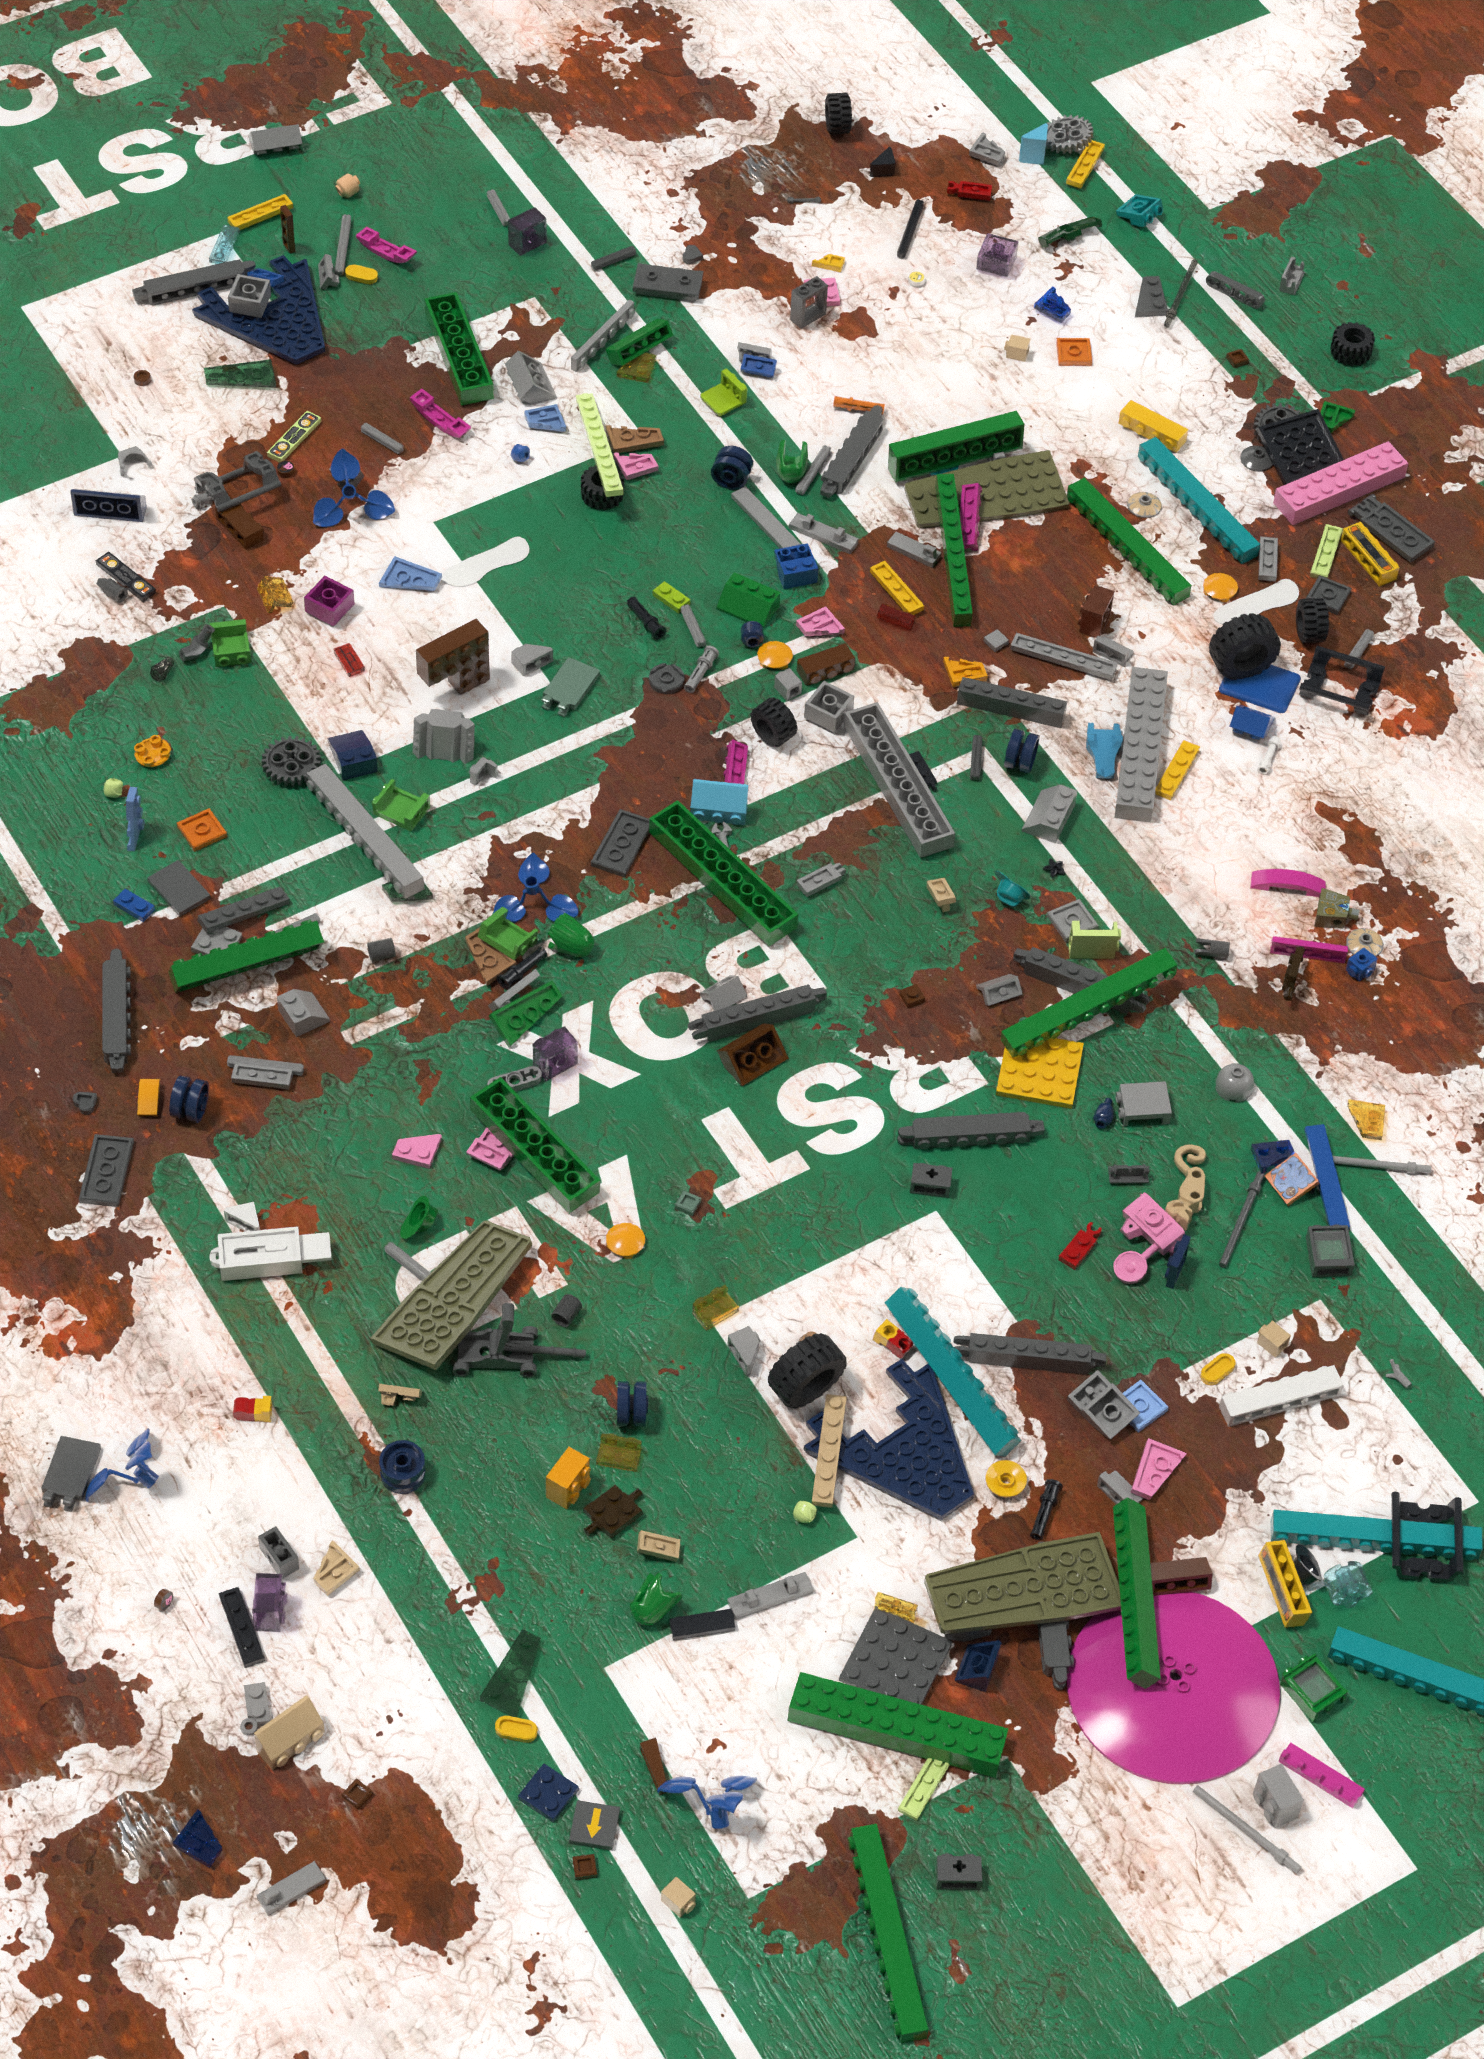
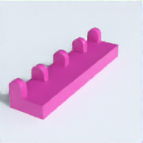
M979 483L962 485L960 522L964 549L970 548L972 551L978 550L979 507L981 506L980 493L982 492V487Z
M732 739L726 747L728 755L725 758V763L727 764L723 776L727 783L744 784L748 746Z
M1277 936L1271 938L1270 953L1290 956L1291 953L1295 954L1296 947L1301 946L1305 948L1303 958L1345 964L1348 946Z
M1291 1742L1280 1755L1278 1762L1352 1809L1365 1791L1360 1785Z

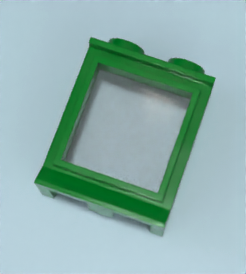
M1316 1653L1310 1657H1303L1294 1668H1287L1282 1673L1280 1682L1281 1687L1312 1722L1317 1720L1318 1714L1322 1710L1330 1711L1338 1699L1343 1703L1348 1694V1690L1338 1682L1317 1658Z

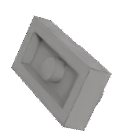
M325 254L318 264L320 288L324 290L329 285L337 287L339 284V276L332 272L333 263L331 255Z
M738 342L737 349L739 361L741 362L744 354L772 358L771 348Z

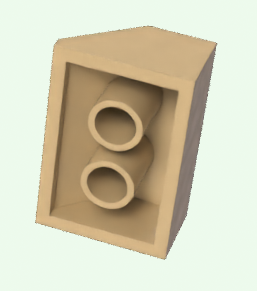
M307 1695L254 1732L257 1753L272 1770L286 1764L290 1757L301 1753L309 1743L319 1740L323 1733H325L324 1722Z

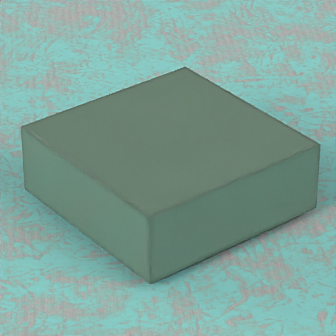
M683 1191L675 1204V1209L693 1216L701 1203V1198Z

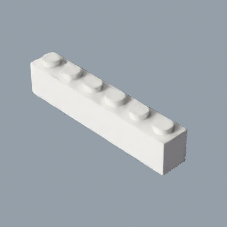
M1334 1365L1329 1367L1322 1366L1315 1371H1304L1297 1376H1287L1279 1381L1265 1382L1261 1386L1247 1387L1239 1392L1226 1393L1221 1397L1219 1408L1228 1427L1341 1396L1344 1385Z

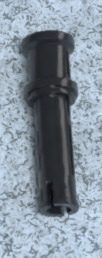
M635 596L630 597L627 600V605L642 620L644 628L652 633V637L655 640L664 637L667 629L659 624L657 617L650 615Z
M539 947L519 964L510 966L506 973L497 976L499 985L505 990L510 989L514 982L522 979L524 973L547 957L546 950Z
M1047 1479L1045 1481V1490L1039 1499L1041 1505L1030 1533V1537L1035 1540H1043L1052 1509L1058 1503L1059 1491L1063 1489L1062 1483L1054 1479Z

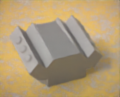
M431 709L429 714L422 713L414 717L413 753L418 759L426 755L430 760L443 759L454 763L460 759L466 764L473 760L475 724L469 718H465L462 712Z

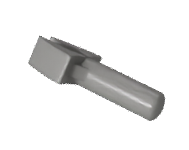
M723 822V832H721L717 828V823H715L712 833L729 848L726 836L732 835V829Z

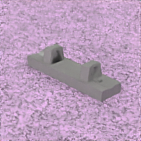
M797 513L789 523V529L848 554L852 553L859 541V538L845 533L844 528L838 527V530L814 520V516L810 514L806 517Z
M806 1572L727 1598L729 1608H732L734 1619L737 1620L812 1594L814 1589Z

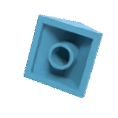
M1045 123L1021 136L1019 161L1021 163L1044 164L1048 124Z

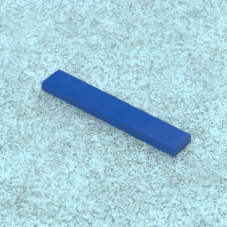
M1325 1125L1305 1126L1304 1131L1316 1178L1320 1183L1318 1186L1328 1226L1335 1224L1348 1225L1349 1230L1350 1223Z

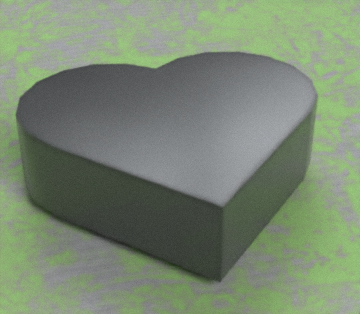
M688 245L685 248L682 260L684 263L691 264L703 260V254L695 245Z
M77 1092L74 1094L73 1103L79 1108L80 1113L89 1115L94 1111L97 1101L96 1093Z

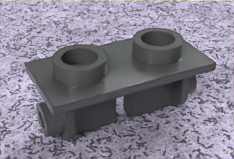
M1113 1164V1166H1108L1110 1184L1149 1183V1166L1145 1164L1132 1166Z

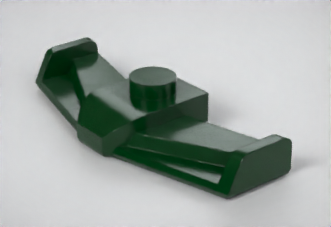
M1092 216L1064 224L1038 237L1040 245L1045 248L1060 238L1073 241L1076 237L1082 235L1081 230L1093 226L1102 227V221Z

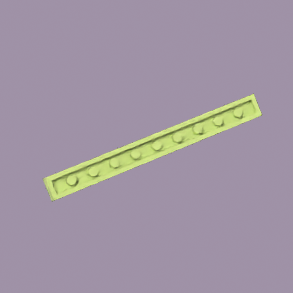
M593 393L576 395L578 409L606 497L623 495V487Z

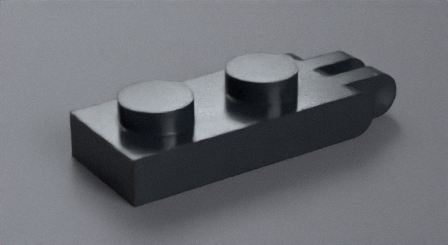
M917 751L909 754L928 788L930 787L932 791H936L937 787L935 784H937V780L920 752Z

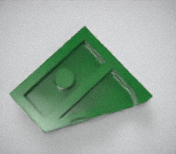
M1324 401L1320 413L1330 433H1332L1353 418L1356 410Z

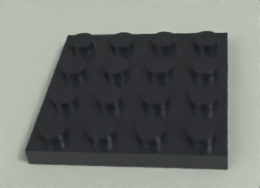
M1319 409L1263 425L1257 429L1284 485L1344 460Z

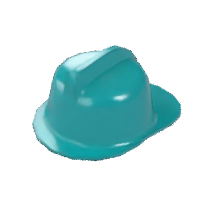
M995 871V875L1000 881L997 889V896L1000 901L1011 907H1016L1023 899H1030V894L1023 887L1011 881L1003 873Z

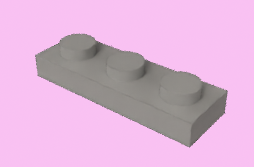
M1260 537L1258 580L1276 581L1278 538Z
M235 1062L231 1080L232 1083L289 1089L293 1069Z

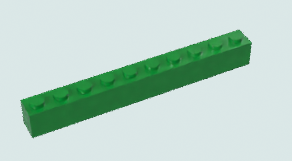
M937 474L935 490L953 627L971 626L973 613L954 474Z
M1085 477L1068 485V501L1099 530L1101 535H1104L1109 540L1112 546H1115L1120 551L1123 557H1126L1131 562L1132 566L1167 601L1174 606L1190 597L1192 585Z
M1163 948L1001 1031V1041L1012 1058L1017 1055H1024L1029 1049L1039 1047L1051 1038H1057L1062 1032L1072 1030L1082 1022L1090 1021L1095 1015L1106 1013L1111 1007L1121 1005L1133 996H1139L1144 990L1152 989L1164 980L1172 979L1177 972V963L1167 949Z
M1127 1497L1113 1506L1126 1673L1129 1681L1146 1689L1161 1679L1146 1510L1143 1505Z
M877 1824L851 1828L850 1837H847L849 1850L854 1851L855 1857H852L854 1870L859 1872L860 1877H857L858 1887L860 1891L863 1890L865 1896L862 1898L864 1911L869 1913L870 1918H867L868 1928L870 1932L873 1931L875 1937L872 1939L874 1952L879 1953L880 1957L877 1960L879 1972L883 1973L885 1978L882 1981L884 1993L889 1994L890 1998L888 2010L890 2015H894V2034L899 2036L900 2043L927 2039L928 2026Z

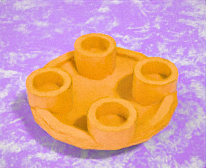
M1214 573L1204 580L1203 593L1206 596L1219 599L1221 602H1228L1237 593L1238 585L1233 577L1223 573Z
M779 641L764 643L757 652L760 666L763 668L787 669L793 657L790 647Z
M152 735L150 738L134 746V756L137 762L146 767L162 765L168 760L171 753L169 743L161 739L159 735Z
M632 1223L614 1225L606 1235V1247L614 1254L623 1256L625 1259H631L645 1245L643 1230Z

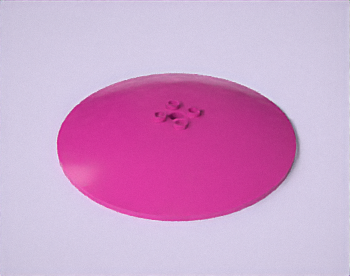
M1195 1592L1153 1596L1161 1679L1146 1689L1127 1679L1121 1610L1094 1615L1083 1627L1072 1647L1070 1655H1073L1074 1666L1067 1673V1693L1071 1710L1078 1726L1089 1742L1105 1758L1123 1770L1144 1779L1167 1784H1196L1211 1781L1235 1771L1247 1763L1264 1745L1272 1731L1279 1709V1678L1273 1657L1267 1645L1252 1625L1241 1615L1223 1603ZM1178 1673L1181 1679L1173 1680L1170 1678V1674Z

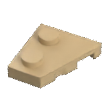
M332 1540L313 1580L328 1596L359 1572L360 1568Z

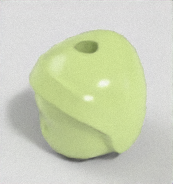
M115 778L106 780L104 785L105 796L111 798L120 797L122 795L123 782Z
M799 1501L793 1511L794 1519L800 1523H810L814 1520L817 1509L807 1501Z

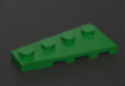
M552 980L490 1013L489 1018L509 1048L562 998V994Z

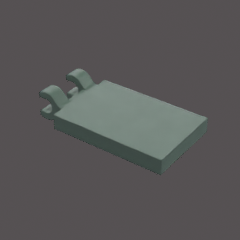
M568 657L544 690L542 698L544 704L542 708L549 710L553 702L559 704L558 708L560 709L558 715L563 717L569 709L575 710L600 676V670Z

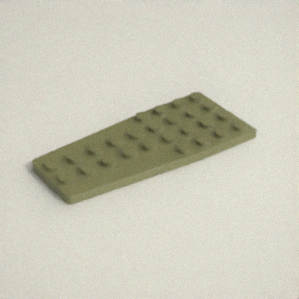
M1050 450L1001 458L942 473L954 474L959 515L962 485L980 484L982 492L980 493L979 522L1017 518L1068 509L1070 505ZM937 475L905 483L904 491L918 528L940 526L935 490Z
M483 1221L401 1302L372 1335L371 1342L437 1370L473 1328L532 1247L531 1238L490 1221Z
M1100 1532L1038 1543L927 1574L924 1579V1584L942 1634L1066 1621L1121 1610L1119 1584Z

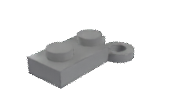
M265 1682L244 1685L248 1716L240 1724L241 1732L244 1735H253L257 1731L258 1726H263L270 1721ZM247 1724L253 1725L252 1729L247 1730L245 1726Z

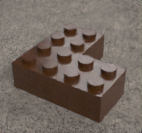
M476 618L417 648V674L428 687L448 678V682L460 695L471 691L480 684L486 683L490 680L488 630Z

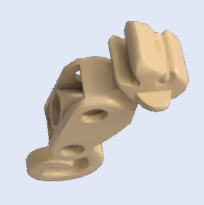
M1184 1145L1176 1150L1174 1163L1186 1178L1179 1189L1177 1200L1168 1202L1165 1207V1212L1185 1231L1188 1229L1189 1223H1191L1192 1215L1201 1210L1204 1198V1171L1199 1167L1190 1168L1182 1159L1184 1154L1193 1153L1198 1156L1188 1154L1187 1162L1194 1165L1202 1164L1205 1161L1206 1152L1197 1145Z

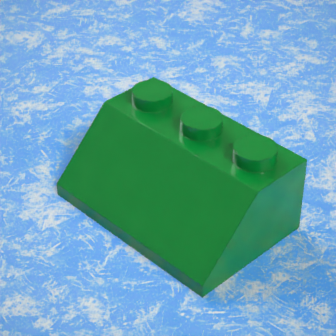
M734 572L725 583L716 609L745 622L757 621L764 628L780 607L781 592Z

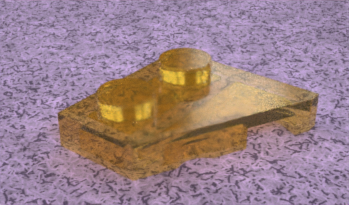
M641 354L617 370V377L649 383L657 355Z
M1348 1099L1347 1107L1362 1138L1382 1141L1385 1105Z

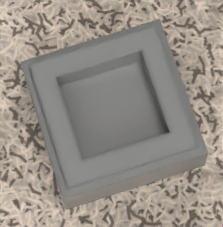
M997 629L985 636L984 642L996 652L1008 645L1009 639Z

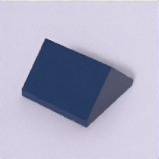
M998 1640L968 1644L955 1681L986 1692L999 1658L1001 1642Z

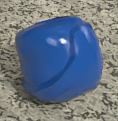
M514 445L511 450V458L513 460L526 462L529 459L530 448L528 446Z

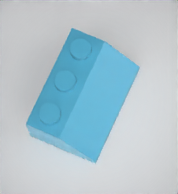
M693 779L690 812L699 821L745 825L749 785Z

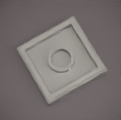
M1080 899L1047 912L1048 919L1065 943L1069 942L1072 921H1080V930H1098L1099 925Z

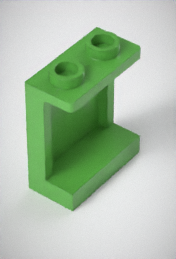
M245 619L210 623L215 629L211 639L216 667L251 663Z
M391 779L388 784L383 786L381 793L374 797L372 801L373 815L411 832L429 810L430 795L423 793L420 797H417L396 787L395 780Z
M502 906L481 923L477 937L515 960L520 955L523 956L528 948L535 946L538 941L537 934L539 930L535 928L528 933L506 919L508 909Z

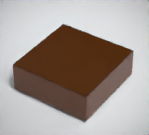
M1242 349L1226 354V358L1233 368L1249 364V358Z
M357 1778L342 1793V1797L358 1810L373 1795V1791Z
M594 1854L572 1857L575 1880L597 1878Z

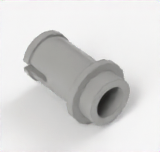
M208 492L200 495L195 494L191 499L194 507L199 508L203 504L214 501Z

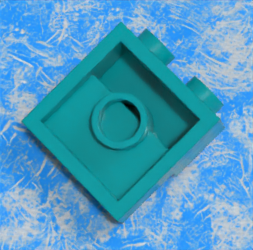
M1135 194L1119 207L1116 213L1119 217L1130 219L1132 225L1144 227L1147 224H1151L1155 217L1163 213L1162 201L1159 198Z

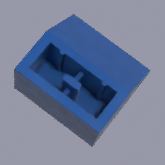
M808 543L774 550L778 576L783 589L817 583L818 566Z

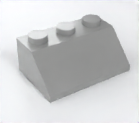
M299 124L248 133L252 151L257 152V155L266 154V150L272 149L273 152L283 151L285 147H289V150L298 149V145L302 144Z
M517 351L505 363L508 370L507 374L511 377L512 385L516 388L517 396L521 401L536 404L557 398L540 361Z
M1063 785L1041 790L1022 828V832L1056 843L1075 806L1077 790Z

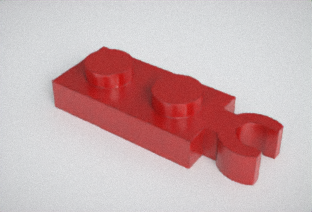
M949 181L947 187L948 194L958 193V197L990 201L992 185L960 181V184Z
M1093 1222L1088 1223L1086 1232L1080 1229L1059 1255L1058 1260L1075 1270L1096 1245V1238L1101 1235L1102 1228L1099 1227L1097 1231L1091 1230Z

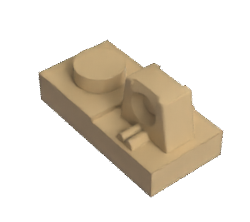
M939 878L927 881V888L936 904L941 907L942 912L950 911V904L956 903V897L946 879Z
M379 1384L378 1391H381V1404L391 1406L395 1405L397 1395H403V1400L415 1401L416 1397L421 1398L422 1394L421 1389Z
M642 1530L639 1532L637 1553L652 1555L675 1562L679 1559L680 1539Z

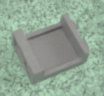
M1166 1081L1120 1084L1119 1092H1116L1115 1098L1116 1103L1120 1104L1118 1115L1119 1119L1123 1121V1126H1128L1129 1120L1161 1118L1162 1125L1170 1124L1172 1111Z

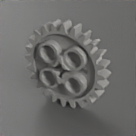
M1064 115L1063 118L1058 116L1057 120L1051 119L1052 123L1047 122L1046 149L1051 148V152L1056 150V153L1062 151L1065 154L1068 151L1071 154L1072 150L1078 152V148L1083 150V146H1088V142H1092L1091 138H1093L1094 134L1092 123H1089L1088 119L1084 120V117L1079 119L1078 115L1074 118L1072 115L1069 117ZM1066 126L1068 127L1070 142H1067Z

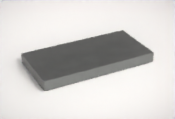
M620 809L591 860V866L625 878L649 834V818Z
M94 1135L79 1196V1203L119 1207L134 1138Z

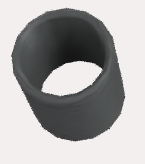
M391 937L367 943L371 962L396 957Z
M565 1294L552 1312V1319L560 1326L569 1327L581 1310L582 1303L575 1296Z

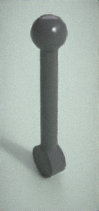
M793 197L787 198V202L789 204H792L793 202H821L820 197L794 199Z

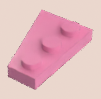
M1148 1438L1130 1493L1150 1500L1187 1453Z

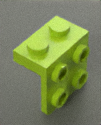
M726 368L721 371V383L701 393L700 398L718 416H722L747 402L748 390L746 385L741 383L735 374Z

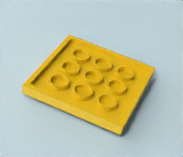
M1051 1038L1041 1046L1029 1049L1024 1055H1017L1013 1058L1005 1047L996 1096L1072 1109L1084 1043Z

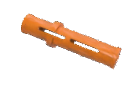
M834 397L833 407L847 408L849 411L854 409L866 412V410L871 411L874 406L880 405L883 409L881 414H884L885 404L855 400L853 397H850V399Z

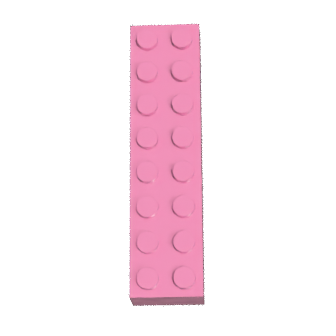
M1388 441L1277 488L1273 504L1292 525H1295L1405 478L1408 462Z

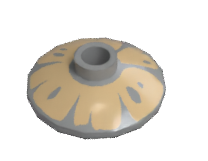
M1148 492L1135 493L1129 497L1127 502L1129 511L1140 518L1155 517L1162 508L1159 498Z
M1359 928L1349 933L1346 938V946H1348L1349 952L1353 955L1362 948H1366L1377 957L1383 950V940L1375 931Z

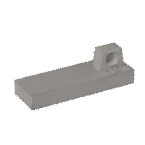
M895 532L887 542L888 548L931 568L941 558V552L937 551L936 547L929 544L924 545L898 532Z
M535 969L489 1004L488 1006L492 1012L511 1003L509 999L540 976L538 971Z
M315 1861L256 1896L269 1916L324 1884L326 1878Z

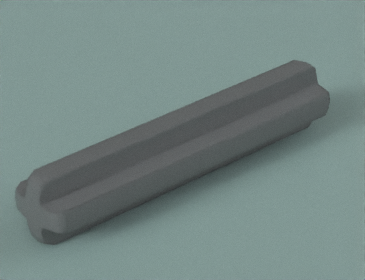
M630 246L593 260L591 267L596 271L636 255V249L634 246Z
M974 735L972 741L970 779L976 781L980 779L983 740L981 735Z

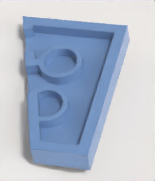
M394 556L379 582V587L435 591L442 579V573Z
M137 787L129 788L126 799V820H129L127 837H130L127 851H135L140 830L144 829V819H142L143 808L140 807L141 795H138Z

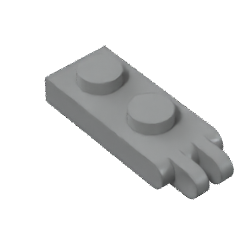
M830 863L798 879L796 885L808 897L840 881L846 870L842 868L840 863L834 865Z

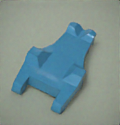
M1088 723L1086 749L1094 759L1096 778H1114L1115 758L1120 752L1123 742V735L1121 734L1119 724L1113 723V730L1094 729V723Z

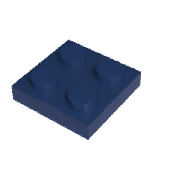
M1183 1234L1181 1241L1177 1240L1175 1244L1174 1254L1168 1260V1268L1164 1278H1167L1166 1287L1173 1289L1187 1257L1191 1240L1190 1236Z
M543 1763L520 1792L518 1800L554 1823L579 1791V1786Z

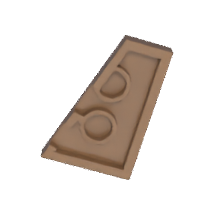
M606 425V432L613 453L664 445L660 428L639 427L637 429H627V426L612 428V425Z
M479 927L465 937V942L488 986L497 980V976L506 973L510 966L516 965V961L478 938Z

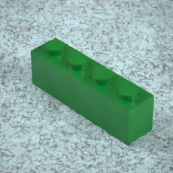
M655 319L607 347L606 352L610 363L623 366L672 337L673 333L668 320Z

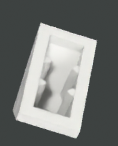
M254 1202L224 1209L225 1222L245 1232L260 1230Z

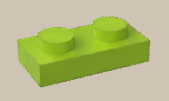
M665 581L656 587L652 593L655 598L678 614L681 612L683 605H690L691 599Z

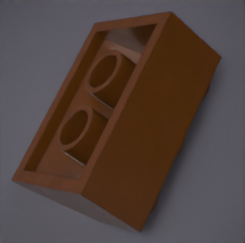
M763 1023L717 1050L725 1069L741 1086L789 1059L772 1024Z

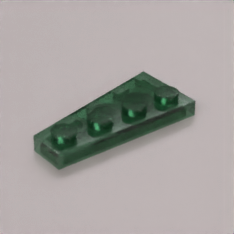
M271 359L204 368L206 385L276 388Z
M523 1629L521 1630L480 1695L481 1702L509 1716L518 1718L532 1667L541 1644L540 1637Z

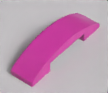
M365 227L356 235V238L366 248L391 262L406 263L417 254L416 250L406 245L400 248L381 239L379 232L369 227Z
M420 389L410 397V401L430 423L446 434L460 438L471 429V426L461 418H453L435 404L434 397L425 390Z
M1263 869L1252 872L1250 888L1269 891V887L1272 886L1306 891V896L1320 897L1321 889L1325 888L1326 881L1317 876L1296 870Z

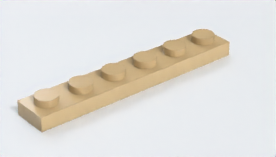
M826 1394L812 1504L815 1506L832 1508L847 1396Z

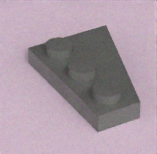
M1143 277L1135 317L1166 316L1168 308L1160 277Z

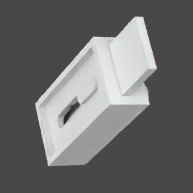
M298 1227L218 1234L219 1247L214 1248L210 1252L209 1257L211 1265L220 1268L222 1281L302 1273V1263L332 1260L329 1232L299 1235Z

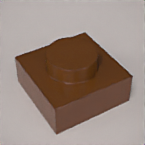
M917 984L901 989L899 992L907 1008L925 1002V997Z

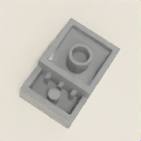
M1099 1370L1070 1393L1066 1399L1092 1426L1109 1440L1140 1414L1113 1383L1111 1384Z

